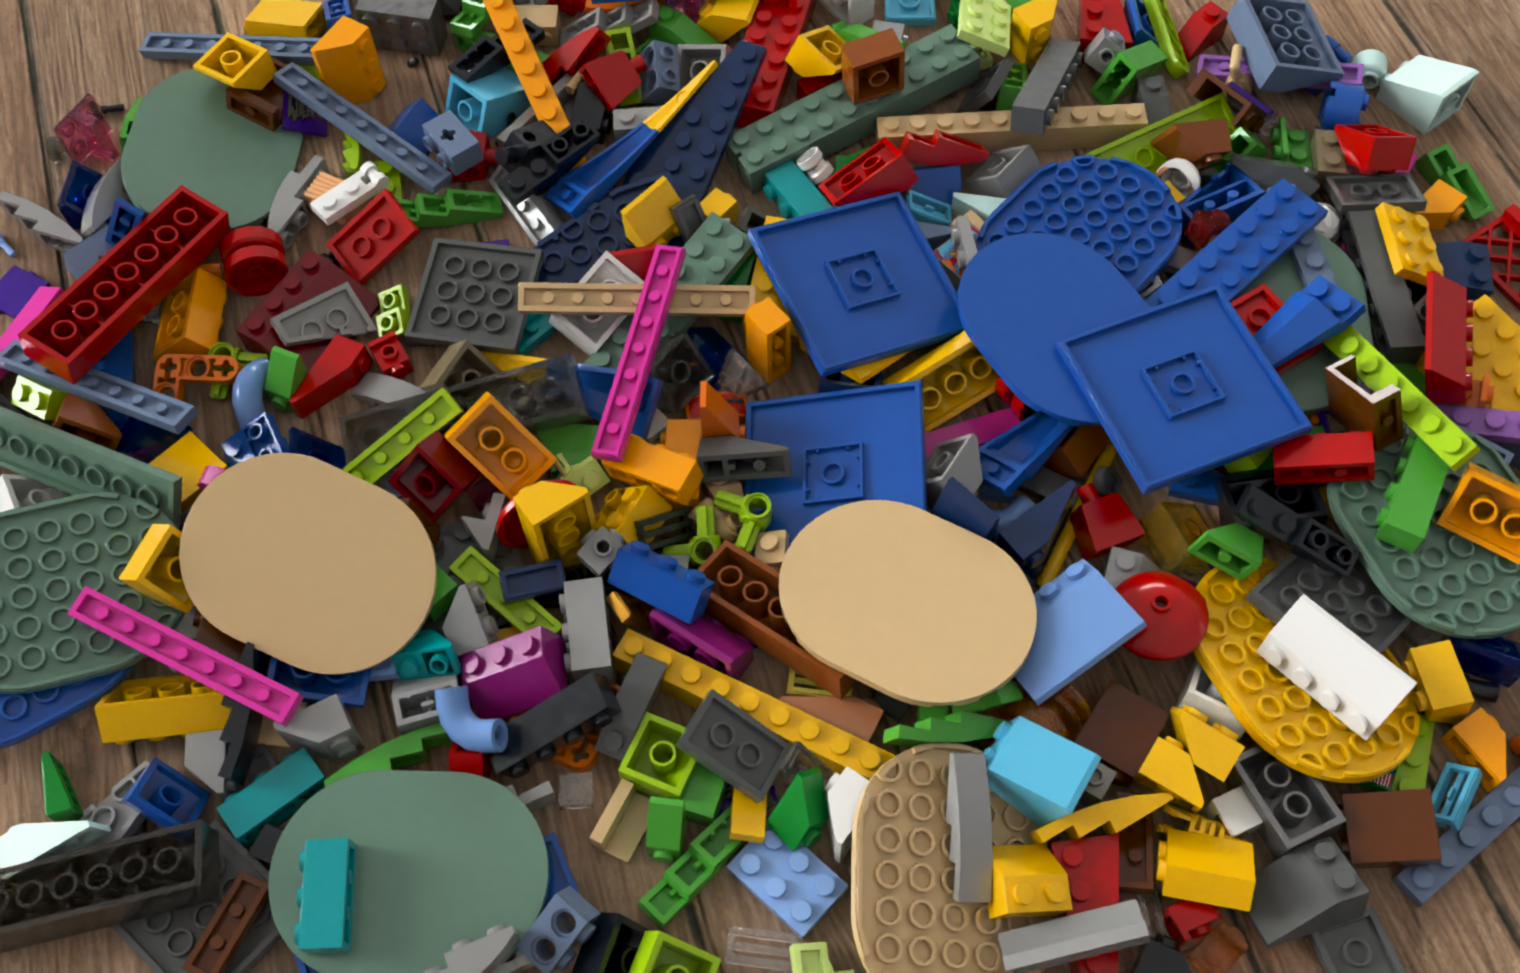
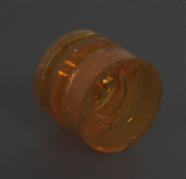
M1067 684L1038 706L1021 690L1023 700L1008 704L1000 715L1001 719L1010 721L1018 716H1022L1070 740V735H1076L1081 725H1084L1089 719L1091 711L1084 697L1073 686Z

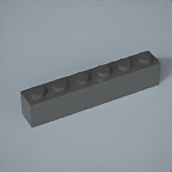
M1050 38L1012 105L1010 131L1043 136L1047 126H1052L1054 114H1058L1060 103L1065 101L1067 90L1070 91L1072 80L1077 77L1078 68H1082L1084 52H1080L1081 42Z
M1348 211L1340 228V233L1347 256L1355 264L1364 282L1371 332L1376 350L1391 364H1416L1425 351V334H1422L1419 325V313L1414 310L1411 289L1407 287L1404 278L1394 275L1376 211Z

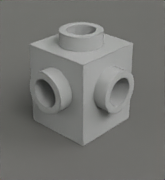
M601 526L598 531L592 529L581 541L583 546L576 553L577 560L596 577H603L611 570L618 548L624 546L625 539L613 528L610 531L604 526ZM600 549H607V550H608V551L605 552V553L599 552Z

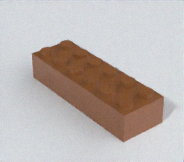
M726 539L697 569L703 572L707 579L715 582L704 613L735 633L744 636L751 643L840 700L858 681L819 661L799 644L782 613L779 598L780 572Z

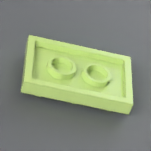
M960 0L957 38L1005 57L1010 49L1011 5L1004 0Z

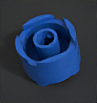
M1330 80L1328 84L1332 90L1325 91L1318 114V119L1322 120V127L1316 126V129L1334 130L1336 124H1361L1359 121L1360 111L1366 110L1370 97L1367 91H1365V87Z

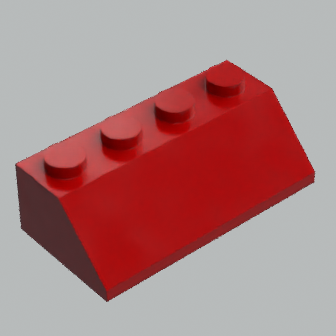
M1427 271L1424 369L1426 397L1433 404L1466 403V391H1472L1473 383L1472 373H1466V366H1473V348H1466V342H1473V324H1467V318H1473V300H1467L1466 287L1434 271Z

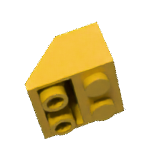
M649 485L615 488L605 497V504L600 512L595 515L598 530L601 526H604L608 531L611 528L615 529L625 539L623 545H626L632 541H638L634 521L671 511L673 507ZM665 520L644 526V532L661 527ZM655 536L647 538V543L652 542Z
M1184 704L1182 709L1172 705L1169 713L1176 739L1185 746L1183 751L1190 754L1192 763L1195 766L1225 782L1245 746L1236 741L1239 735L1215 722L1212 726L1206 724L1209 717Z

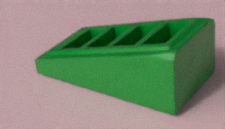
M49 751L42 753L41 767L45 815L54 822L80 820L84 816L63 764Z

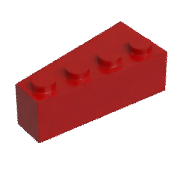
M1079 0L1077 41L1081 42L1080 52H1084L1103 27L1110 31L1116 30L1124 37L1125 50L1132 47V37L1120 0Z

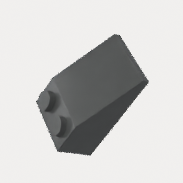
M1328 836L1301 845L1256 872L1250 912L1245 911L1266 947L1271 948L1364 916L1370 891L1333 838Z

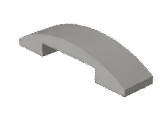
M367 372L351 393V396L377 408L380 404L408 416L430 398L432 394L395 377ZM461 414L447 427L440 431V433L444 436V434L463 416V414Z

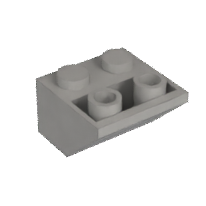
M460 674L404 681L393 679L391 697L396 724L402 735L440 722L436 709L434 689L462 686Z

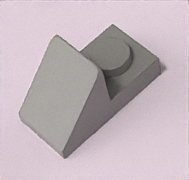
M495 492L491 502L485 504L483 519L461 516L466 531L481 554L491 563L494 562L500 542L495 531L496 522L501 510L508 503L506 494Z

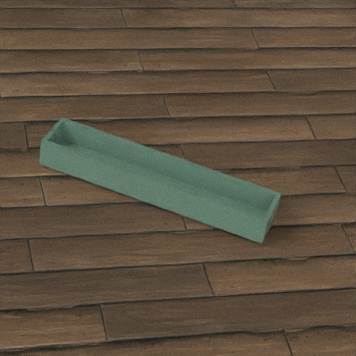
M950 24L904 48V89L853 105L842 83V79L734 132L725 151L726 159L736 173L740 174L741 180L753 195L763 190L765 186V173L791 159L796 164L797 159L808 149L817 146L823 153L822 158H825L874 133L876 117L910 115L978 80L981 57L967 42L957 38V30Z

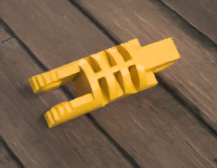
M1169 803L1164 805L1163 811L1168 815L1187 820L1184 831L1248 842L1246 839L1238 836L1232 837L1221 822L1208 819ZM1158 823L1156 832L1167 835L1168 828H1176L1165 823Z

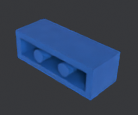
M632 541L618 548L607 583L689 625L704 615L715 582L707 579L703 572L696 569H687L679 565L675 558L660 555L650 550L647 544L639 541Z

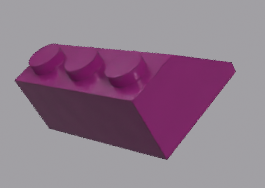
M658 608L653 609L649 614L654 641L738 681L754 660L753 646H751L750 641L740 634L734 636L729 633L719 621L713 618L708 620L702 616L689 625Z
M538 626L460 655L462 686H468L469 699L480 718H500L504 721L527 712L566 688L567 675L564 662L563 637L542 626Z

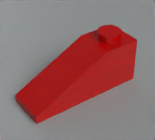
M337 334L333 337L288 400L298 418H305L358 384L363 375L370 370L373 362L364 344Z

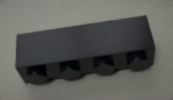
M590 672L507 723V747L500 753H488L496 774L511 777L512 779L520 778L529 773V767L534 764L554 758L558 754L557 750L562 747L574 745L585 738V733L594 728L599 729L610 724L613 721L612 717L622 712L607 677Z

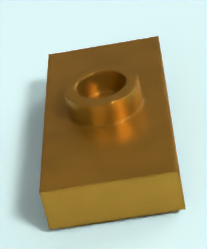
M612 591L605 598L622 623L628 626L633 625L652 630L649 614L652 610L646 602Z

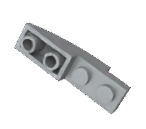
M318 155L313 156L301 173L291 170L283 180L273 200L267 228L280 235L284 250L292 245L294 238L307 225L310 219L306 208L308 203L304 192L307 191V188L310 187V184L319 175V171L330 174L325 159Z
M121 158L100 178L87 200L81 221L80 235L84 239L108 225L106 220L111 217L117 197L125 201L129 199L122 182Z
M506 923L486 930L487 936L473 941L472 938L460 940L451 945V951L444 953L448 968L443 970L442 966H436L423 973H492L520 938L518 930L513 925L507 927Z

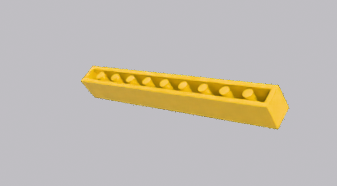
M629 628L612 654L615 669L625 675L638 652L667 663L668 667L659 691L697 709L707 692L713 689L790 743L793 748L789 754L834 775L836 772L841 774L846 766H848L867 780H870L882 765L896 756Z

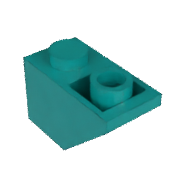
M433 629L420 630L403 650L391 657L401 681L461 674L462 667L453 644Z

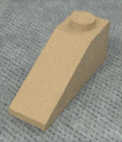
M515 5L522 20L527 18L545 32V38L535 46H559L561 19L558 5ZM490 19L485 27L497 32Z

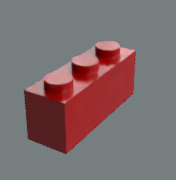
M1372 431L1302 435L1273 446L1275 485L1375 480Z

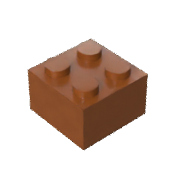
M893 28L841 45L842 83L853 105L904 89L905 50Z

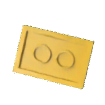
M1385 202L1376 207V215L1394 275L1427 286V271H1434L1444 276V269L1436 252V244L1432 240L1428 220L1420 214L1416 215L1399 206L1395 207Z

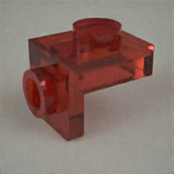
M1196 210L1184 231V235L1198 248L1203 249L1208 244L1212 235L1218 236L1232 222L1229 220V215L1222 210Z

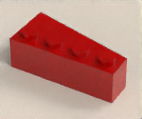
M1119 833L1051 842L1049 850L1067 873L1073 908L1071 911L1058 914L1059 918L1119 903ZM1118 950L1069 962L1071 973H1118Z

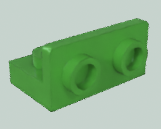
M1279 117L1277 126L1272 127L1270 132V143L1274 144L1271 159L1296 163L1301 168L1307 165L1312 169L1308 131L1289 130L1286 128V119Z

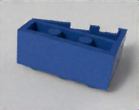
M1230 160L1223 171L1219 174L1215 173L1210 177L1208 184L1203 188L1199 187L1179 204L1183 218L1181 238L1190 247L1210 239L1213 235L1233 223L1262 197L1265 191L1246 173L1232 164Z

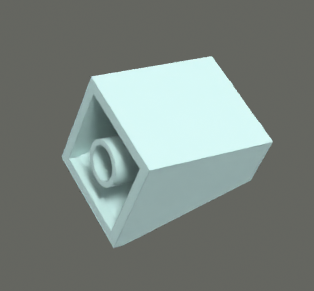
M1418 55L1411 61H1404L1397 71L1392 74L1388 73L1381 79L1376 99L1422 134L1426 135L1460 110L1479 71L1466 66Z

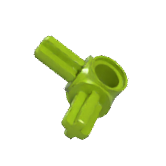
M226 342L214 344L208 352V355L231 356L240 362L243 368L258 358L269 360L267 354L244 352L242 348L232 347ZM230 365L228 369H219L215 366V371H221L226 375L234 370ZM212 384L210 397L217 401L226 400L230 385Z
M718 490L715 494L713 505L739 515V520L743 525L735 546L750 554L759 533L765 531L772 522L771 500L767 495L759 492L746 494L745 497L724 490ZM755 508H762L765 510V512L760 515H754L753 513H751V511Z
M711 505L698 506L696 508L697 536H693L687 544L664 546L662 555H689L692 566H701L706 561L702 553L704 546L710 543L714 552L722 544L721 535L716 534L714 507Z

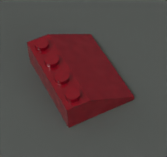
M308 250L240 324L236 332L246 350L252 353L267 354L270 360L271 350L274 346L299 354L309 372L331 340L285 347L270 323L271 318L347 281L370 318L380 308L379 298L333 262Z

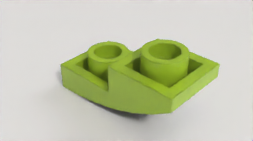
M344 132L346 140L342 142L345 148L342 152L346 162L342 163V166L349 178L360 171L361 166L365 163L360 143Z
M399 284L378 293L381 314L375 317L379 337L391 331L395 332L397 338L405 335L410 319L408 287Z

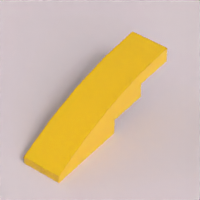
M1169 792L1133 795L1105 801L1074 811L1028 833L1035 844L1044 843L1066 830L1071 840L1081 838L1099 826H1102L1107 835L1115 834L1173 800L1174 797Z

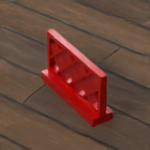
M1512 204L1505 209L1503 215L1462 241L1486 244L1489 248L1490 262L1506 263L1505 273L1492 270L1493 285L1520 311V292H1514L1509 287L1510 281L1520 282V275L1510 274L1511 264L1520 265V258L1512 257V247L1520 248V209L1515 204ZM1500 226L1508 234V239L1492 238V231ZM1491 245L1507 246V256L1490 254Z

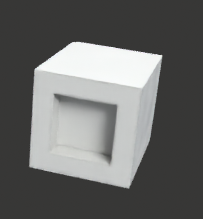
M1241 786L1212 799L1204 809L1208 819L1215 821L1220 818L1232 837L1245 832L1251 834L1263 823Z

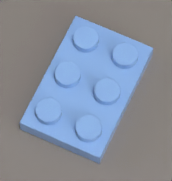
M767 824L765 825L763 844L749 842L726 866L730 874L802 940L849 889V885L806 846L793 852Z

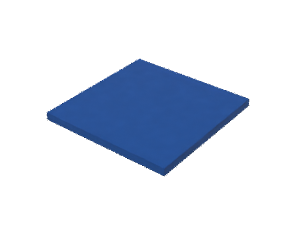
M899 191L748 230L747 236L821 377L950 340L964 331L958 313L957 291Z
M1218 284L1058 340L1055 346L1143 495L1308 434L1313 429V425Z
M921 380L746 402L745 439L789 447L792 477L744 480V497L746 494L759 492L767 495L771 500L772 522L763 532L786 529L789 534L790 546L799 532L818 516L838 506L865 500L896 501L928 512L924 398ZM755 508L751 511L754 515H760L765 512L762 508ZM755 545L750 553L753 557H755Z

